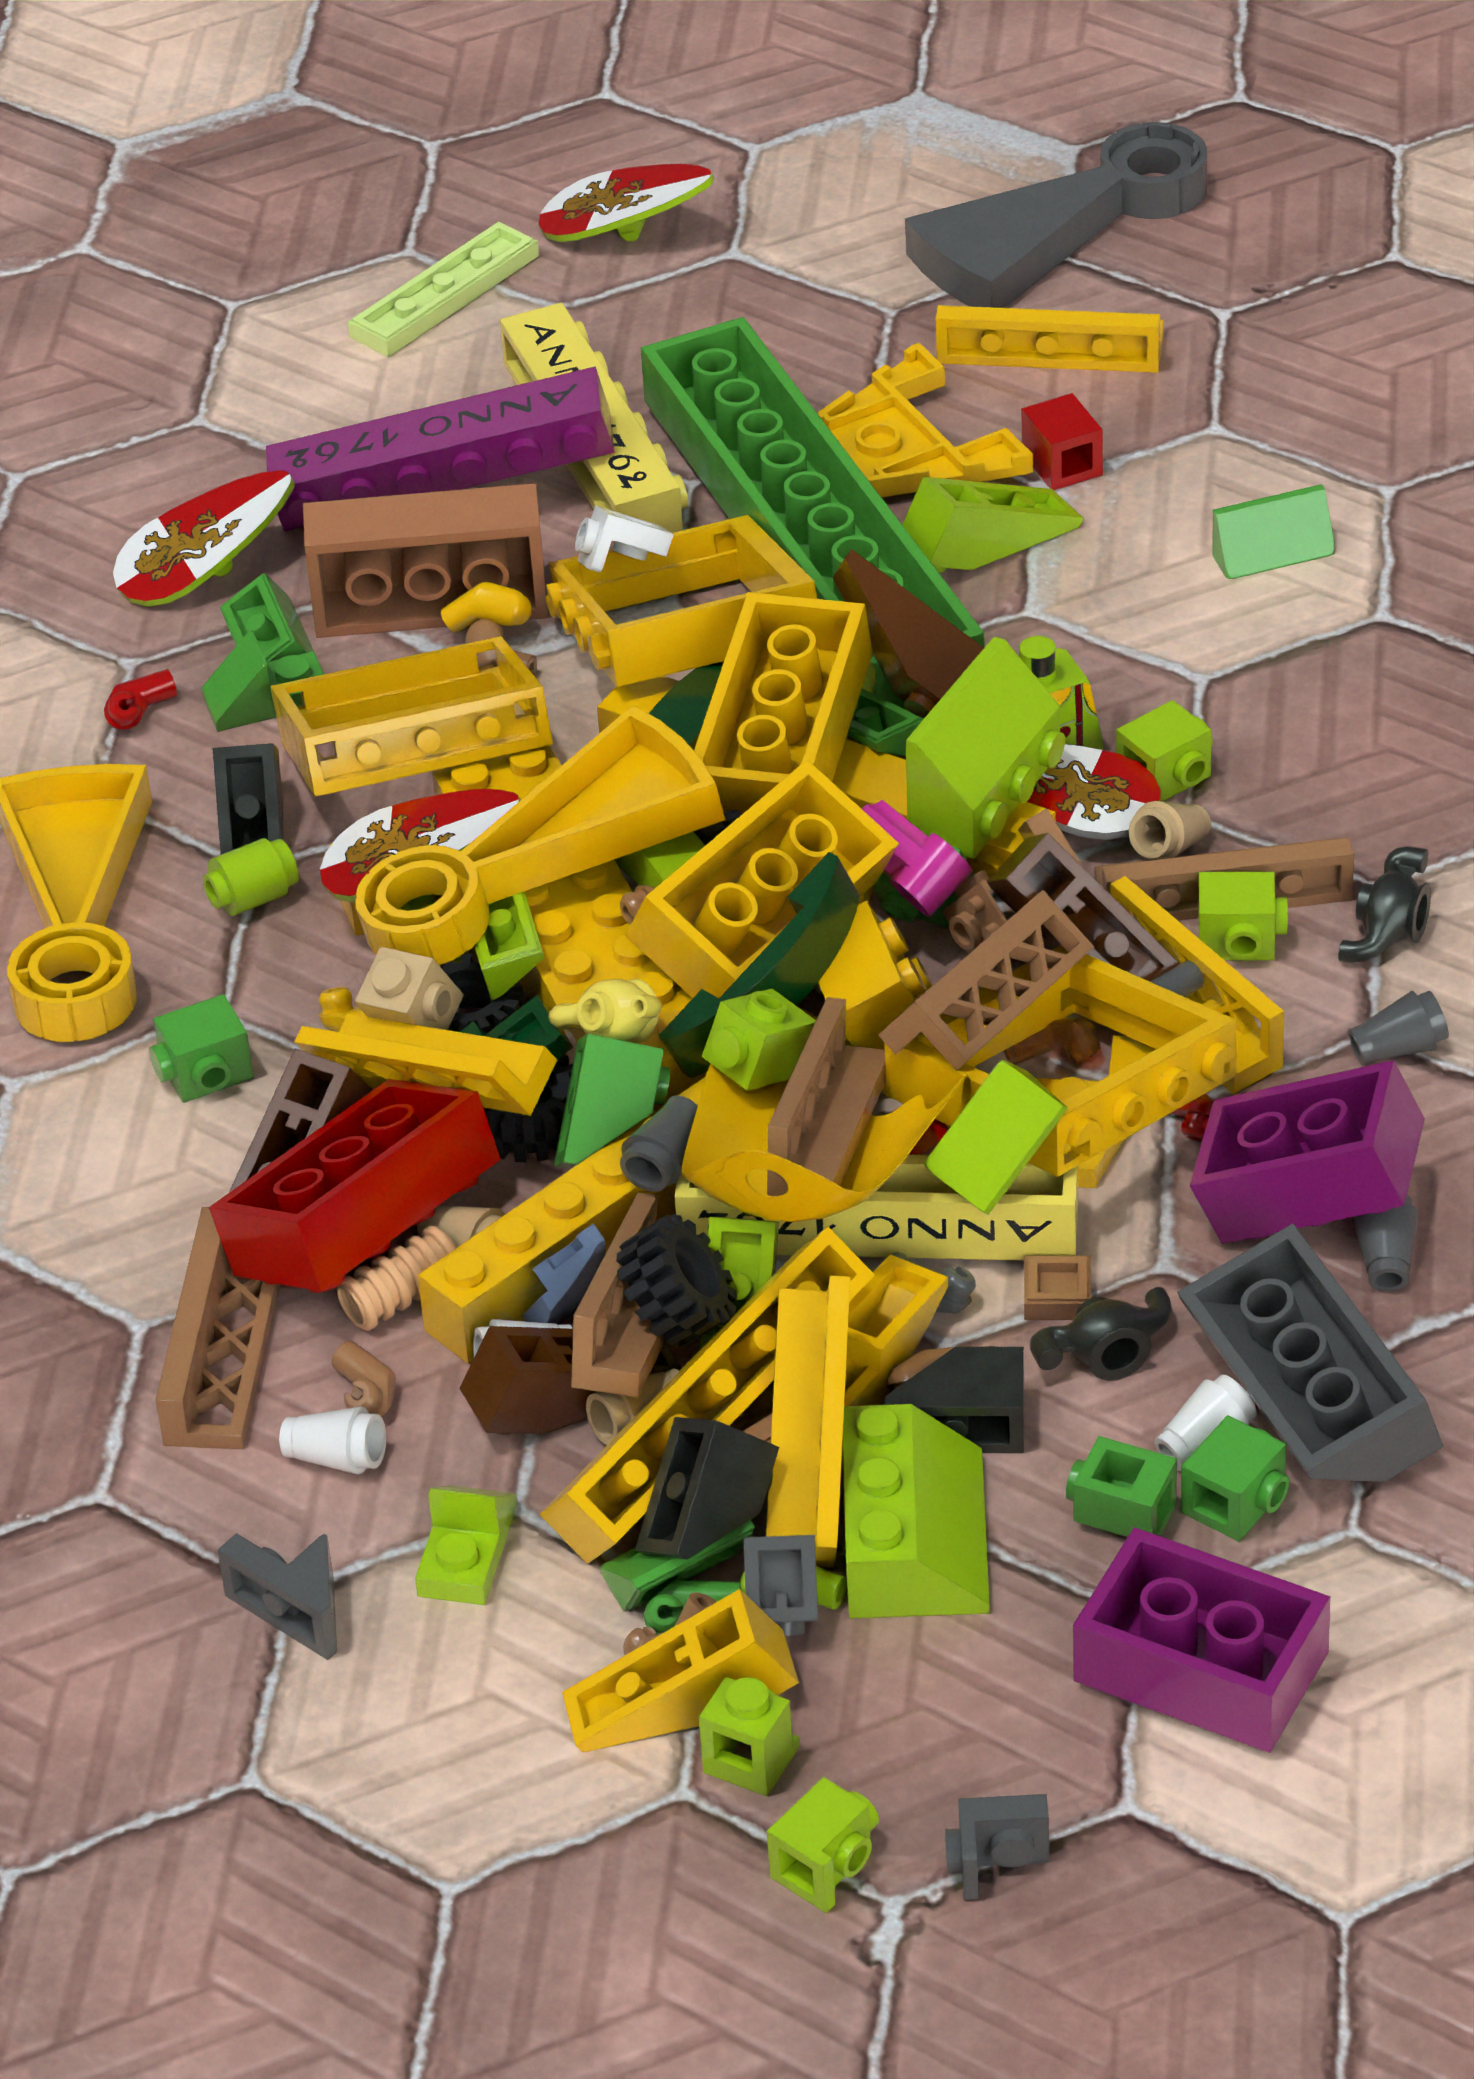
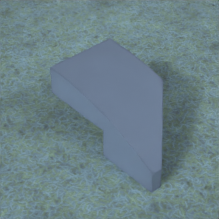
M594 1224L579 1233L571 1244L533 1268V1271L545 1286L547 1292L540 1296L524 1313L522 1318L525 1322L554 1323L558 1325L575 1314L606 1254L605 1239Z

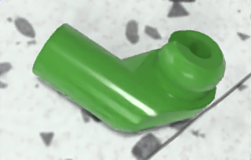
M675 1580L656 1594L646 1605L644 1612L645 1625L653 1628L657 1634L665 1632L675 1626L691 1593L706 1594L719 1601L736 1590L741 1589L740 1582Z

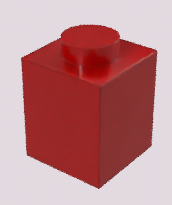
M1073 393L1021 408L1022 443L1033 453V468L1050 489L1057 490L1103 475V429Z

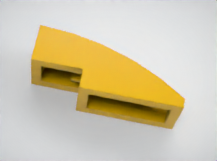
M890 1254L873 1272L875 1276L849 1302L844 1406L880 1405L885 1396L891 1390L890 1387H887L889 1372L913 1355L948 1288L947 1276Z

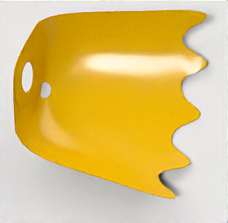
M710 1064L683 1158L682 1174L710 1197L737 1211L771 1221L799 1222L823 1219L858 1206L870 1198L905 1160L936 1116L965 1080L968 1073L930 1109L925 1108L924 1098L919 1094L889 1114L883 1116L871 1115L841 1186L809 1169L768 1152V1125L787 1086L786 1084L777 1083L761 1092L747 1094L739 1088L735 1081ZM767 1169L776 1172L787 1182L788 1190L785 1194L779 1196L767 1195Z

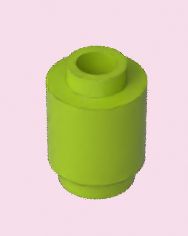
M262 838L211 858L208 861V873L203 875L202 880L205 893L212 906L216 909L223 908L228 915L235 916L285 896L288 893V887L299 882V872L290 848L282 839L270 842Z

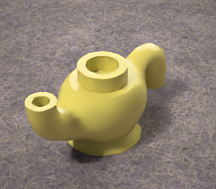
M608 979L589 986L577 1003L555 1005L549 1011L548 1018L550 1023L556 1028H582L586 1034L639 1043L646 1040L654 1032L662 1005L651 986L643 980Z

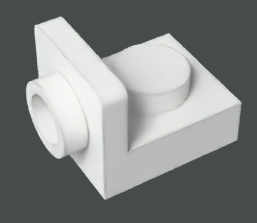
M595 505L591 519L584 518L579 527L575 541V550L580 552L578 556L579 563L589 570L600 573L612 540L615 541L612 550L645 561L648 551L667 556L674 534L660 525Z

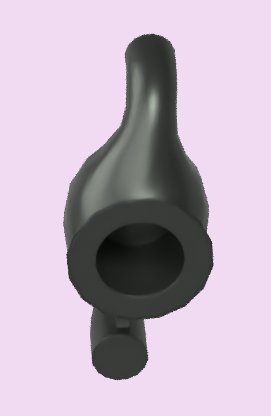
M1412 846L1397 847L1388 854L1384 862V874L1374 884L1364 883L1361 886L1356 903L1357 920L1366 921L1367 934L1365 938L1358 941L1342 940L1338 953L1339 961L1349 963L1365 962L1379 956L1394 943L1410 937L1414 943H1418L1421 940L1430 911L1431 887L1427 882L1418 886L1412 876L1415 872H1425L1429 856L1428 849Z
M1155 1287L1145 1295V1303L1148 1308L1134 1306L1122 1300L1107 1299L1105 1297L1091 1298L1078 1308L1070 1324L1066 1326H1049L1037 1331L1030 1339V1351L1042 1370L1056 1368L1063 1360V1353L1071 1352L1082 1363L1090 1366L1091 1372L1097 1378L1106 1381L1120 1380L1132 1375L1142 1367L1149 1357L1151 1350L1150 1338L1166 1325L1172 1313L1170 1297L1164 1288Z

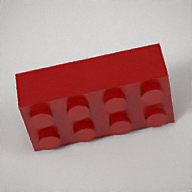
M388 1079L212 1204L209 1210L233 1276L264 1281V1283L269 1285L281 1284L308 1289L312 1293H321L334 1289L343 1283L345 1274L364 1260L385 1252L391 1245L390 1241L410 1226L420 1224L431 1218L435 1213V1208L452 1195L473 1187L479 1181V1175L501 1159L478 1091Z

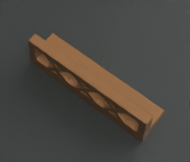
M1334 838L1178 856L1168 859L1094 866V879L1109 893L1110 883L1126 876L1178 921L1198 919L1199 872H1274L1275 897H1287L1288 908L1353 900L1354 852L1349 838Z
M1042 890L912 1003L878 1036L897 1054L922 1032L957 1071L1093 949L1094 946L1047 893ZM1042 925L1069 952L1068 954L1044 948L1041 931ZM1010 958L1029 963L1031 981L1013 977ZM978 986L997 991L1000 1010L980 1004ZM941 1014L965 1019L968 1038L966 1045L940 1018Z
M827 997L768 1125V1152L809 1169L841 1186L886 1082L885 1050L845 1045L846 999ZM767 1169V1195L779 1196L785 1194L788 1190L787 1182L776 1172Z
M637 1193L574 1314L571 1388L639 1397L665 1343L664 1333L657 1337L650 1331L651 1321L648 1318L641 1321L635 1313L640 1307L635 1300L628 1301L624 1290L628 1289L629 1285L619 1280L617 1270L623 1266L616 1262L617 1253L622 1251L619 1246L657 1221L658 1194Z
M209 1207L201 1208L155 1400L163 1446L244 1449L280 1284L269 1285L264 1283V1281L254 1279L241 1284L231 1274V1268ZM241 1306H244L255 1316L253 1320L233 1332H230L220 1322L222 1317ZM233 1354L244 1366L220 1381L208 1368L228 1355ZM220 1402L233 1413L230 1425L196 1424L198 1415Z

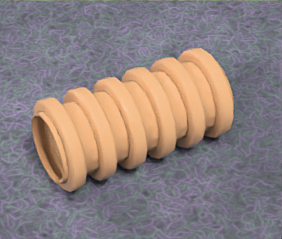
M428 1226L421 1232V1238L419 1236H411L405 1241L404 1247L395 1246L388 1251V1258L378 1256L372 1260L371 1268L361 1266L354 1272V1278L345 1276L343 1283L337 1286V1296L342 1309L357 1327L365 1331L372 1330L378 1325V1319L387 1321L393 1317L395 1309L403 1311L411 1305L412 1299L421 1300L418 1274L456 1249L455 1244L445 1232L436 1226Z

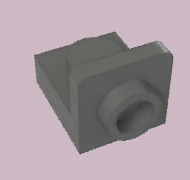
M815 1534L744 1537L746 1595L783 1629L785 1636L804 1635V1621H818L819 1619Z
M1047 1794L958 1798L959 1828L945 1829L947 1874L962 1873L964 1900L979 1899L978 1866L1000 1865L1004 1867H1020L1031 1863H1049Z

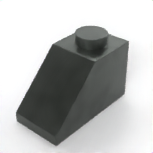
M274 743L212 748L220 854L222 855L262 838L270 842L276 839L283 840V800L279 749Z
M954 1347L886 1395L885 1405L912 1404L981 1447L982 1453H1024V1347Z
M674 1417L635 1551L645 1555L688 1560L759 1515L765 1495L772 1484V1471L779 1447L716 1420Z

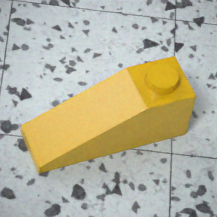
M741 1589L736 1590L564 1690L562 1695L575 1746L582 1752H588L699 1727L700 1714L725 1677L733 1680L745 1677L756 1678L762 1681L776 1695L781 1694L799 1683L783 1629Z

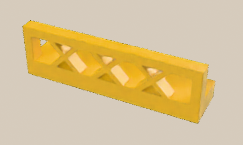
M938 305L935 318L937 360L941 364L1159 372L1164 336V320H1160V314Z
M1126 876L1110 883V894L1132 916L1134 913L1138 922L1180 964L1184 961H1191L1202 972L1204 978L1203 987L1186 998L1236 1019V1076L1221 1085L1231 1094H1235L1283 1068L1284 1010ZM1253 1015L1261 1021V1029L1257 1026Z
M348 1013L339 1032L302 1026L294 1041L304 1052L350 1067L372 1088H377L388 1079L478 1091L484 1108L531 1116L557 1062V1059L545 1046Z
M830 1276L827 1291L779 1288L770 1443L778 1446L779 1450L772 1471V1484L768 1491L766 1536L815 1534L817 1567L834 1568L837 1552L850 1277Z

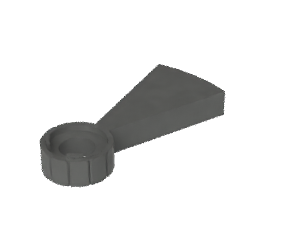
M1148 122L1126 126L1116 131L1117 133H1113L1104 141L1101 147L1100 167L905 218L906 255L925 276L969 307L1005 308L1121 214L1144 219H1162L1174 217L1194 209L1207 194L1206 144L1193 131L1175 124ZM1146 173L1166 174L1156 177L1143 176Z

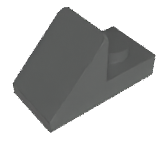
M237 1533L217 1550L224 1592L227 1598L326 1660H329L337 1652L334 1576L328 1536L326 1534L319 1536L288 1565L273 1549L268 1547L260 1548Z

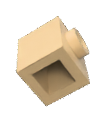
M380 947L354 1002L367 1017L448 1030L464 994L433 958Z

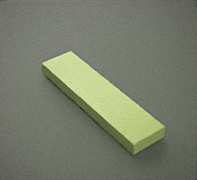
M497 222L348 321L349 337L386 357H390L539 257L538 241L501 222Z

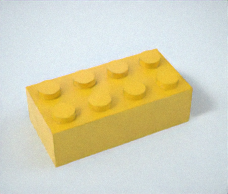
M747 592L694 749L716 783L724 813L736 809L737 812H746L807 759L829 780L833 781L873 655L865 604Z
M807 759L645 896L625 936L692 998L701 989L720 998L797 915L787 896L828 852L838 856L861 897L877 883L899 843Z

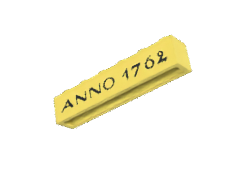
M562 302L501 318L500 329L504 365L517 385L596 366L610 409L615 453L566 464L592 508L594 509L596 505L662 526L671 533L682 531V509L688 507V495L685 484L680 475L673 476L669 471L666 456L659 443H651L642 415L639 412L632 413L622 384L619 381L613 382L609 377L602 353L600 351L593 352L583 323L581 321L574 322Z
M908 1155L886 1182L870 1198L858 1206L823 1219L799 1222L776 1220L779 1221L777 1255H794L798 1249L826 1227H829L857 1257H888L890 1254L899 1252L904 1253L908 1258L1024 1260V1256H1076L1078 1166L1056 1177L1027 1163L988 1215L975 1207L925 1167L924 1163L929 1155ZM682 1173L676 1182V1214L681 1215L683 1222L689 1219L696 1224L697 1235L704 1232L708 1236L709 1217L771 1221L737 1211L710 1197L687 1180Z

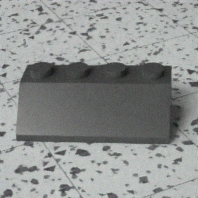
M1293 1223L1177 1291L1184 1306L1278 1436L1286 1443V1447L1310 1479L1385 1482L1444 1447L1425 1397Z

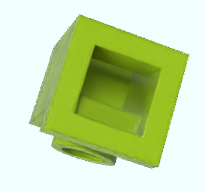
M725 1677L699 1716L703 1773L768 1797L800 1747V1737L792 1734L790 1700L776 1695L762 1681L756 1678L745 1677L733 1680ZM739 1742L751 1745L752 1760L732 1753Z
M823 1776L767 1830L770 1878L824 1913H827L836 1905L835 1886L844 1877L851 1878L864 1867L872 1850L870 1832L879 1823V1815L873 1804L862 1794L855 1791L847 1792Z

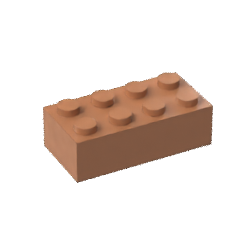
M536 483L303 503L304 547L316 638L447 627L442 619L441 609L482 582H491L516 589L526 596L532 607L528 620L548 618Z

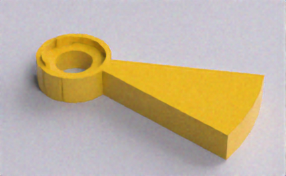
M632 705L462 851L436 845L411 847L381 860L369 870V874H366L358 885L355 899L356 910L368 946L374 954H377L380 947L433 958L438 965L451 962L463 955L464 951L470 950L477 944L487 930L490 919L488 904L726 820L716 783L702 759L681 736L661 720ZM432 894L442 896L435 903L425 908L411 911L401 910L402 906L417 897Z
M95 764L65 766L29 771L0 778V825L44 926V929L33 933L20 942L12 951L7 965V978L14 1014L20 1025L35 1036L44 1037L46 1040L56 1042L94 1039L124 1023L137 1003V987L130 948L126 940L116 931L105 927V923L152 804L147 765ZM71 971L93 973L82 981L70 984L50 981L62 973Z

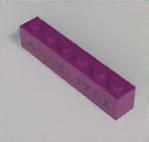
M595 366L267 445L266 462L267 472L287 471L295 483L289 498L277 514L285 532L304 527L303 503L461 490L615 453L610 409Z

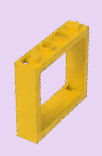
M749 515L672 533L674 535L667 556L648 551L644 561L612 550L613 547H611L600 573L589 570L579 563L578 556L549 562L552 583L546 584L548 595L545 596L550 615L552 618L558 617L561 620L566 635L573 634L580 651L590 654L595 669L597 671L603 670L617 687L724 661L747 593L617 625L605 613L606 611L738 579L752 593L817 599L815 581Z
M502 636L270 686L281 743L315 797L553 745L543 686ZM494 650L498 666L495 667L493 664L479 667L476 653ZM300 692L303 705L296 706L289 694ZM333 741L335 755L323 758L316 745Z
M1062 945L1052 950L1063 954L1069 953ZM1086 954L957 1071L922 1032L897 1054L884 1042L886 1096L904 1104L916 1095L921 1094L924 1098L925 1108L930 1109L968 1073L965 1080L935 1118L951 1126L989 1076L988 1073L975 1068L976 1065L1074 1012L1155 1048L1156 1050L1062 1101L1068 1107L1067 1111L1028 1162L1059 1177L1236 1076L1237 1058L1236 1019ZM1029 963L1013 970V977L1031 981ZM985 987L979 988L980 1004L1000 1010L997 991ZM941 1014L940 1018L966 1045L968 1038L965 1019ZM1067 1143L1071 1145V1151L1064 1154V1144Z

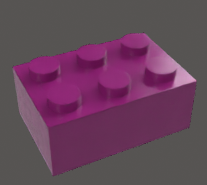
M1394 1060L1216 1099L1212 1104L1190 1188L1221 1244L1249 1238L1261 1239L1279 1232L1292 1223L1296 1228L1306 1226L1318 1227L1344 1218L1368 1213H1384L1392 1208L1402 1207L1405 1204L1425 1118Z
M1134 1527L1073 1624L1074 1681L1271 1753L1329 1653L1331 1596Z

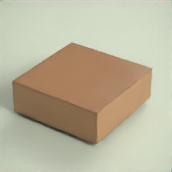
M1024 1256V1320H1073L1078 1308L1085 1301L1091 1299V1256Z

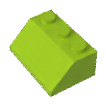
M995 636L991 639L906 740L907 820L925 835L929 836L931 833H935L951 846L961 849L964 856L972 859L977 856L990 838L996 839L1001 834L1008 816L1019 803L1028 801L1033 793L1036 782L1048 767L1054 768L1058 764L1065 747V735L1060 732V705L1005 639Z
M912 1404L844 1406L843 1457L849 1619L990 1614L982 1448Z

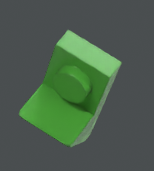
M252 630L245 634L201 687L202 695L215 728L219 732L276 718L270 686L319 676L324 673L314 651L299 655H288L278 660L266 662ZM300 692L289 694L296 706L303 705Z

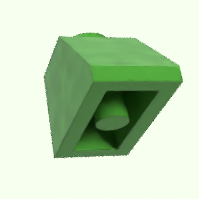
M588 1033L577 1040L554 1167L568 1169L577 1165L652 1114L654 1104L663 1105L670 1080V1067L661 1066L664 1049Z

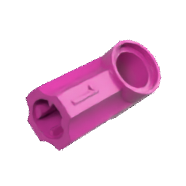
M880 800L872 805L866 804L862 808L865 813L899 843L883 873L889 877L893 887L912 906L925 916L930 917L973 872L971 866L944 839L935 833H931L929 836L925 835L885 801Z

